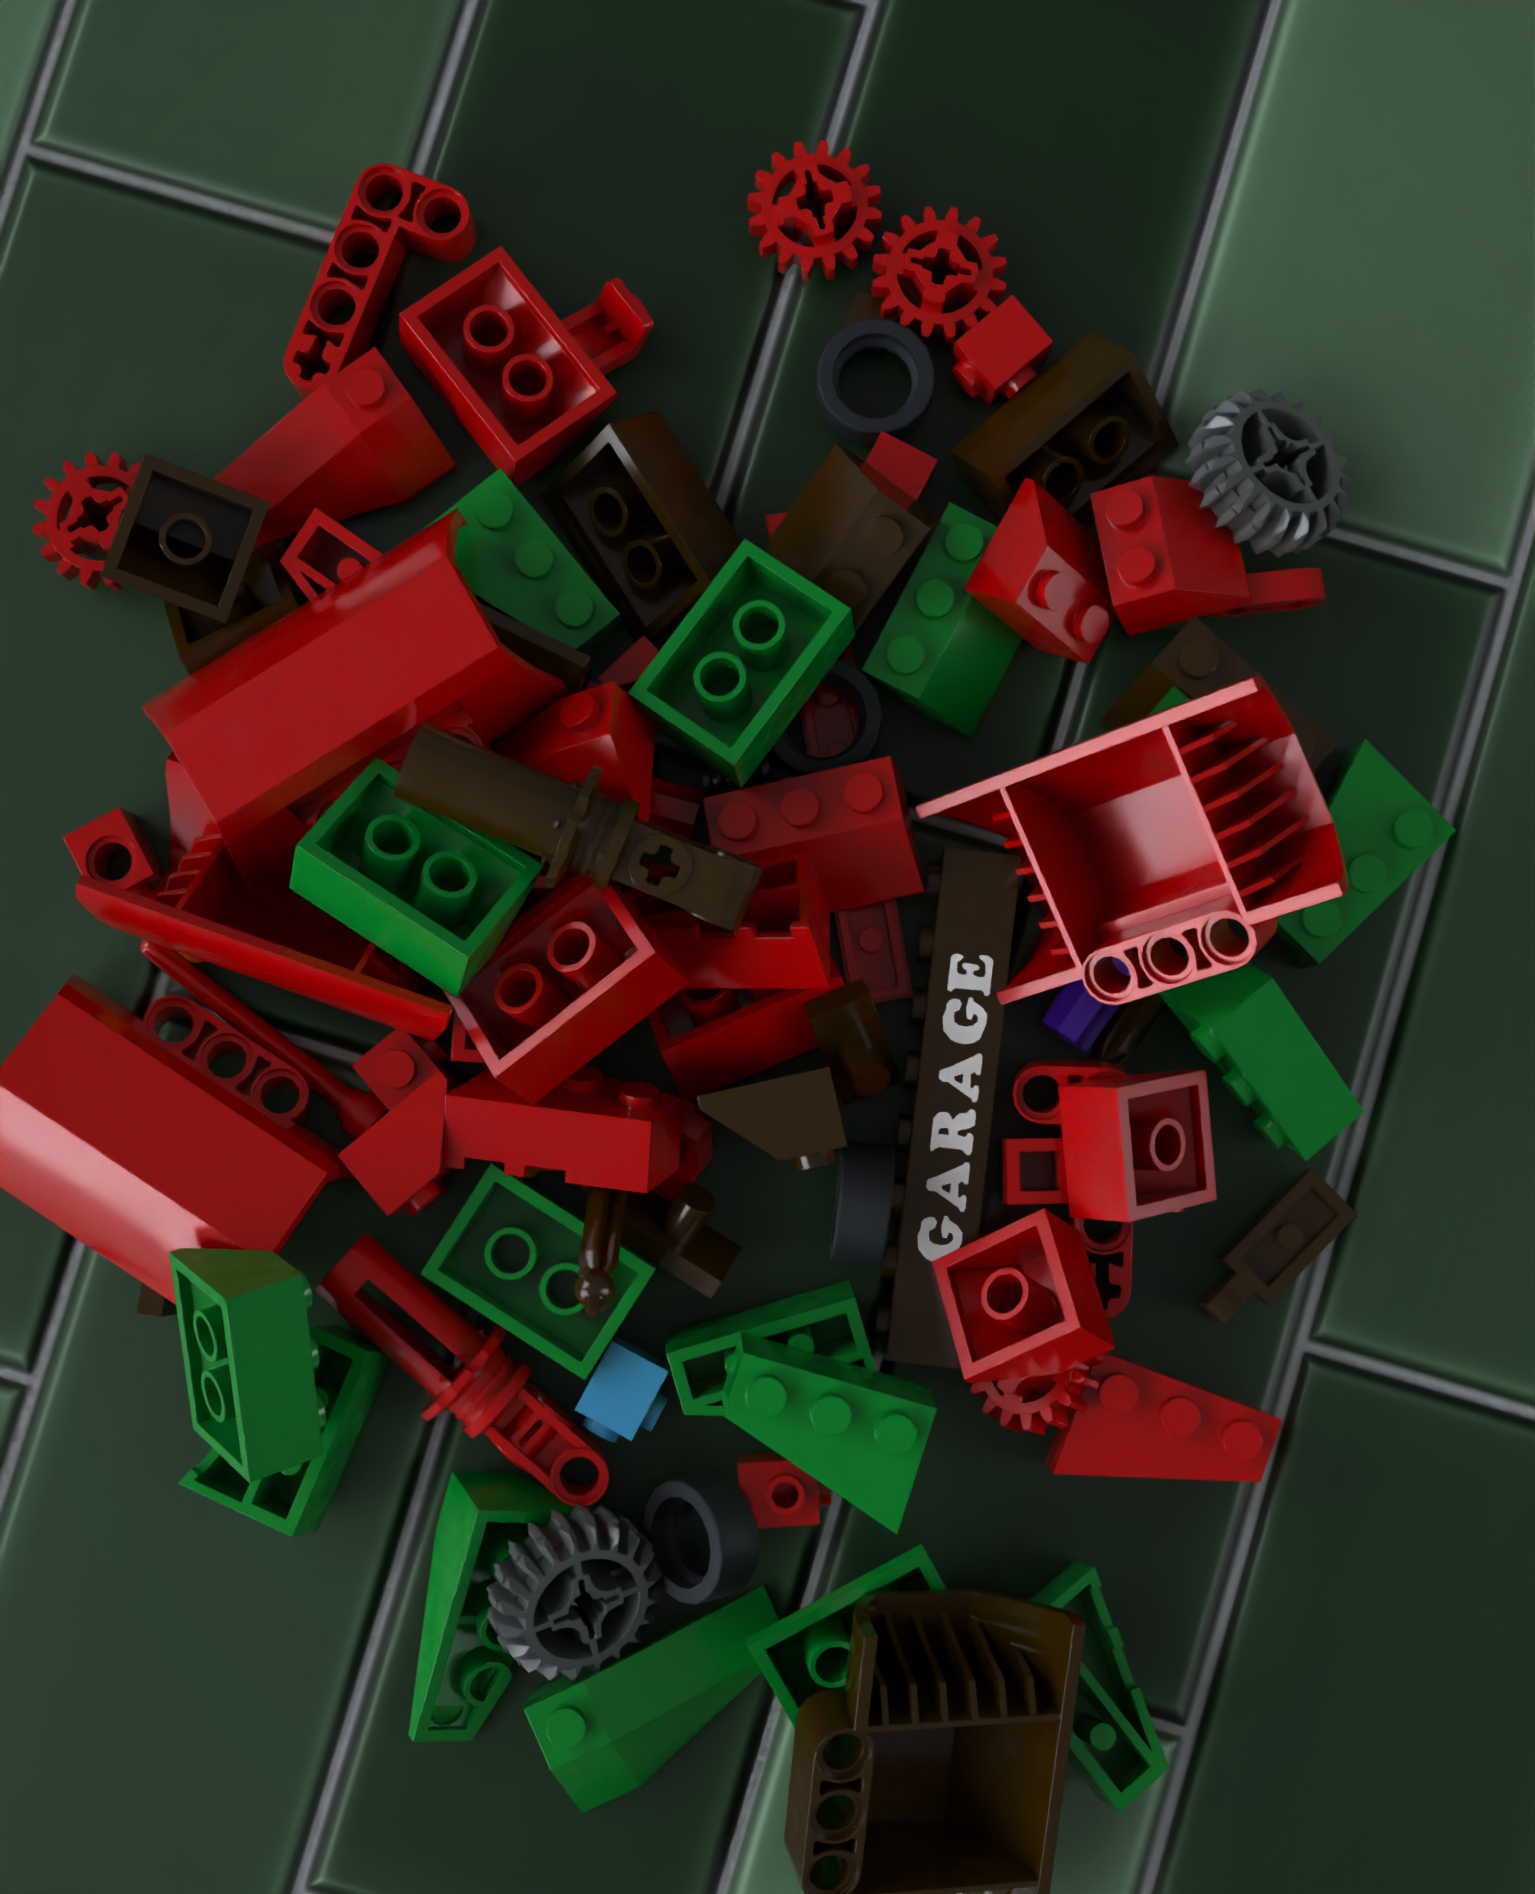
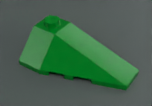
M452 1471L435 1532L408 1733L412 1742L472 1741L512 1679L510 1666L515 1658L510 1653L504 1651L497 1639L498 1634L490 1623V1615L487 1610L492 1604L488 1599L487 1586L498 1581L495 1576L494 1563L512 1558L509 1553L508 1540L523 1543L529 1537L528 1522L540 1528L548 1525L552 1509L562 1513L565 1518L570 1516L574 1507L560 1501L549 1489L512 1473ZM590 1506L583 1507L587 1508L590 1513L594 1511V1509Z
M764 1584L642 1639L641 1643H634L621 1649V1660L608 1657L601 1662L599 1671L588 1670L585 1666L582 1667L574 1682L567 1676H562L530 1692L524 1706L528 1721L550 1771L582 1813L642 1786L762 1673L747 1647L745 1639L780 1621Z

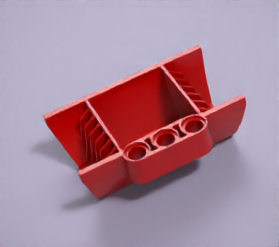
M458 508L141 706L145 715L154 723L169 743L214 820L246 889L253 891L293 866L295 848L298 842L375 757L400 772L413 739L424 721L495 752L490 744L491 742L535 716L556 700L570 694L561 678L534 667L499 640L455 562L457 531L468 524Z
M1259 673L934 797L915 807L920 819L932 814L957 818L1007 838L1004 842L1006 849L1012 848L1015 855L1021 856V864L1015 869L1018 876L1025 874L1032 888V892L1027 896L1028 901H1038L1045 917L1038 923L1043 931L1029 959L1009 980L1007 986L996 993L1001 1005L1081 979L1089 994L1097 1001L1108 1005H1118L1233 970L1248 963L1270 941L1276 932L1277 916L1343 896L1349 890L1347 869L1334 820L1294 726ZM1227 918L1240 922L1247 930L1249 940L1239 938L1233 934L1228 927ZM1169 938L1181 942L1186 948L1189 958L1181 957L1175 953L1170 946ZM1112 957L1119 958L1126 964L1130 976L1124 975L1117 970L1113 964Z
M171 752L166 761V783L170 810L169 870L147 898L84 875L76 883L75 898L97 919L109 927L430 1041L438 1038L450 1022L453 1006L450 1005L442 988L291 890L289 886L293 866L253 891L246 889L214 820L174 752Z
M73 973L0 1067V1188L175 1305L169 1257L170 1251L179 1248L273 1251L278 1255L324 1185L333 1180L355 1178V1176L337 1156L342 1152L340 1149L304 1126L311 1114V1099L305 1078L296 1069L191 999L181 995H167L157 999L149 1006L143 1019ZM173 1019L187 1020L193 1025L190 1035L184 1040L177 1043L167 1042L159 1037L162 1026ZM227 1053H235L246 1060L243 1070L231 1078H221L211 1071L214 1061ZM288 1088L299 1096V1100L291 1111L273 1113L264 1107L266 1096L275 1089Z

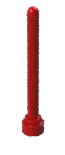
M143 939L140 950L145 958L234 1029L296 1069L305 1078L308 1087L337 1110L335 1117L342 1122L341 1130L354 1141L389 1112L372 1090L366 1093L358 1087L353 1091L177 951Z

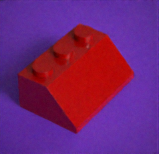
M502 246L399 313L400 346L497 470L501 468L516 487L561 457L617 396L616 390Z
M891 756L702 798L711 846L729 851L752 862L810 849L830 913L925 893L902 771Z
M576 872L510 925L495 952L458 998L442 989L493 1077L532 1105L690 983L661 938L614 881L603 891L592 886L593 881L587 876L586 878L582 877L580 873Z
M830 954V989L682 988L651 1012L647 1018L681 1098L692 1101L697 1099V1096L714 1092L819 1047L803 1003L844 986V982Z

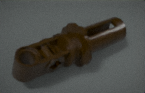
M425 721L421 724L413 739L393 793V798L425 811H431L541 856L542 866L545 862L551 864L544 883L546 886L554 888L568 871L580 873V876L585 878L586 876L591 878L593 881L592 886L603 891L615 880L677 905L704 921L731 931H739L764 871L762 866L734 853L711 845L705 846L640 819V802L627 798L626 802L622 801L621 803L617 801L618 799L609 798L606 794L600 792L602 768L592 765L584 784L579 783V778L571 784L457 737L456 734ZM660 845L668 846L672 849L671 861L675 865L680 866L676 873L665 871L661 879L652 878L648 875L650 864L641 859V856L644 852L655 854L659 850Z

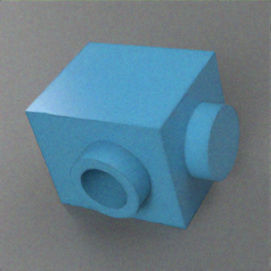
M616 1335L575 1408V1411L586 1416L582 1425L594 1434L616 1443L620 1435L632 1441L639 1426L651 1432L669 1399L668 1396L659 1392L670 1370L669 1364Z

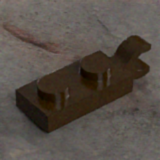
M1312 1168L1305 1169L1218 1258L1231 1273L1211 1288L1198 1304L1215 1321L1218 1322L1220 1320L1222 1323L1227 1322L1252 1294L1263 1304L1270 1305L1358 1214Z

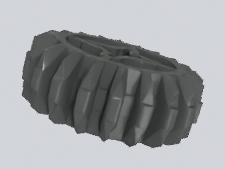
M1260 387L1251 393H1245L1240 390L1234 396L1227 397L1220 405H1215L1202 417L1203 422L1197 427L1193 437L1188 442L1191 454L1185 461V464L1190 470L1195 472L1189 486L1202 492L1204 496L1199 508L1211 509L1218 518L1215 528L1227 526L1233 531L1235 544L1249 540L1256 554L1270 550L1278 558L1286 553L1294 552L1298 554L1303 549L1307 550L1334 530L1335 524L1342 519L1341 515L1350 503L1346 490L1352 481L1342 472L1348 460L1344 456L1335 453L1333 449L1337 438L1326 436L1319 427L1321 418L1316 420L1310 419L1304 412L1302 402L1293 406L1288 405L1285 395L1281 391L1269 397Z
M577 1503L568 1518L552 1509L548 1525L540 1528L528 1522L529 1537L523 1543L508 1540L509 1553L512 1558L494 1563L495 1576L498 1581L487 1586L488 1599L492 1604L487 1611L490 1615V1623L498 1634L497 1639L504 1651L510 1653L528 1673L537 1669L539 1674L544 1675L550 1681L561 1671L564 1676H567L574 1682L582 1667L586 1666L588 1670L599 1671L601 1662L604 1659L612 1657L616 1660H621V1648L627 1642L641 1643L638 1627L643 1624L656 1622L651 1605L663 1598L660 1585L657 1582L663 1574L657 1565L659 1562L653 1558L655 1554L652 1551V1544L642 1532L639 1533L632 1521L624 1518L622 1514L614 1516L610 1510L605 1509L602 1505L590 1513L587 1508H583Z

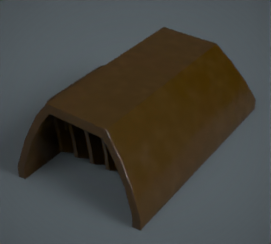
M974 1589L866 1592L857 1599L853 1611L845 1694L841 1691L830 1689L817 1692L805 1700L799 1708L796 1718L784 1842L785 1849L805 1894H1050L1086 1623L1078 1613L1042 1603Z

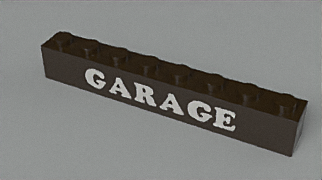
M945 847L940 855V863L928 862L924 899L935 900L933 925L921 924L917 962L928 963L925 988L914 987L911 1003L910 1025L921 1026L918 1051L907 1050L904 1064L902 1087L914 1089L911 1115L899 1114L895 1151L906 1153L904 1177H894L890 1215L899 1216L896 1242H886L885 1254L881 1265V1279L892 1280L889 1306L877 1305L873 1343L884 1344L883 1355L886 1361L961 1369L932 1261L978 1240L1005 1006V1004L1001 1005L996 993L1007 986L1019 876L1015 869L1021 864V856Z

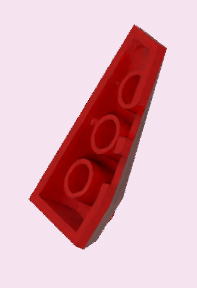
M374 347L323 382L213 480L270 502L254 545V550L273 541L277 543L290 539L292 534L298 533L315 507L339 523L347 522L354 515L381 507L390 509L410 502L457 469V466L412 397L377 348Z
M615 681L556 700L492 746L498 754L571 784L578 778L579 783L584 784L592 765L602 768L600 792L606 794L609 798L618 799L617 801L621 803L622 801L626 802L627 798L640 802L639 818L649 822L656 723Z

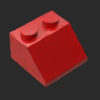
M1148 476L1090 494L1112 605L1128 636L1187 621L1193 616L1198 618L1253 602L1240 543H1234L1233 531L1227 526L1215 528L1218 520L1217 516L1211 509L1199 508L1204 496L1202 492L1189 486L1191 482L1189 480Z
M1025 478L964 589L1036 650L1089 664L1116 615L1112 605L1099 539L1035 480Z
M1194 1069L1101 1077L1058 1086L1070 1218L1132 1222L1217 1200L1206 1070Z
M438 1070L337 1155L387 1216L408 1212L411 1217L418 1212L422 1214L450 1191L444 1180L453 1174L456 1168L443 1167L445 1095L464 1084V1081L456 1072Z
M1045 1208L932 1261L963 1377L969 1383L1059 1374L1116 1348L1080 1231Z

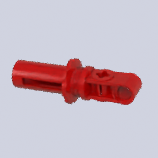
M366 1231L314 1288L313 1291L426 1389L425 1396L430 1394L431 1398L420 1412V1416L426 1421L436 1417L446 1409L450 1413H454L459 1421H463L464 1426L462 1430L473 1439L482 1432L486 1434L510 1461L533 1475L560 1501L569 1506L575 1507L577 1503L582 1507L589 1506L598 1501L605 1493L609 1481L608 1458L604 1448L579 1427L555 1400L540 1388L531 1385L527 1381L532 1368L523 1360L514 1362L513 1358L510 1355H506L505 1351L500 1348L507 1333L506 1329L498 1324H495L486 1334L483 1333L485 1328L476 1329ZM369 1279L455 1354L461 1361L457 1367L454 1368L449 1362H446L361 1288L366 1280ZM539 1420V1422L531 1429V1431L525 1437H523L530 1430V1428ZM584 1457L596 1465L598 1472L590 1482L577 1485L570 1483L564 1478L561 1472L563 1465L572 1458Z

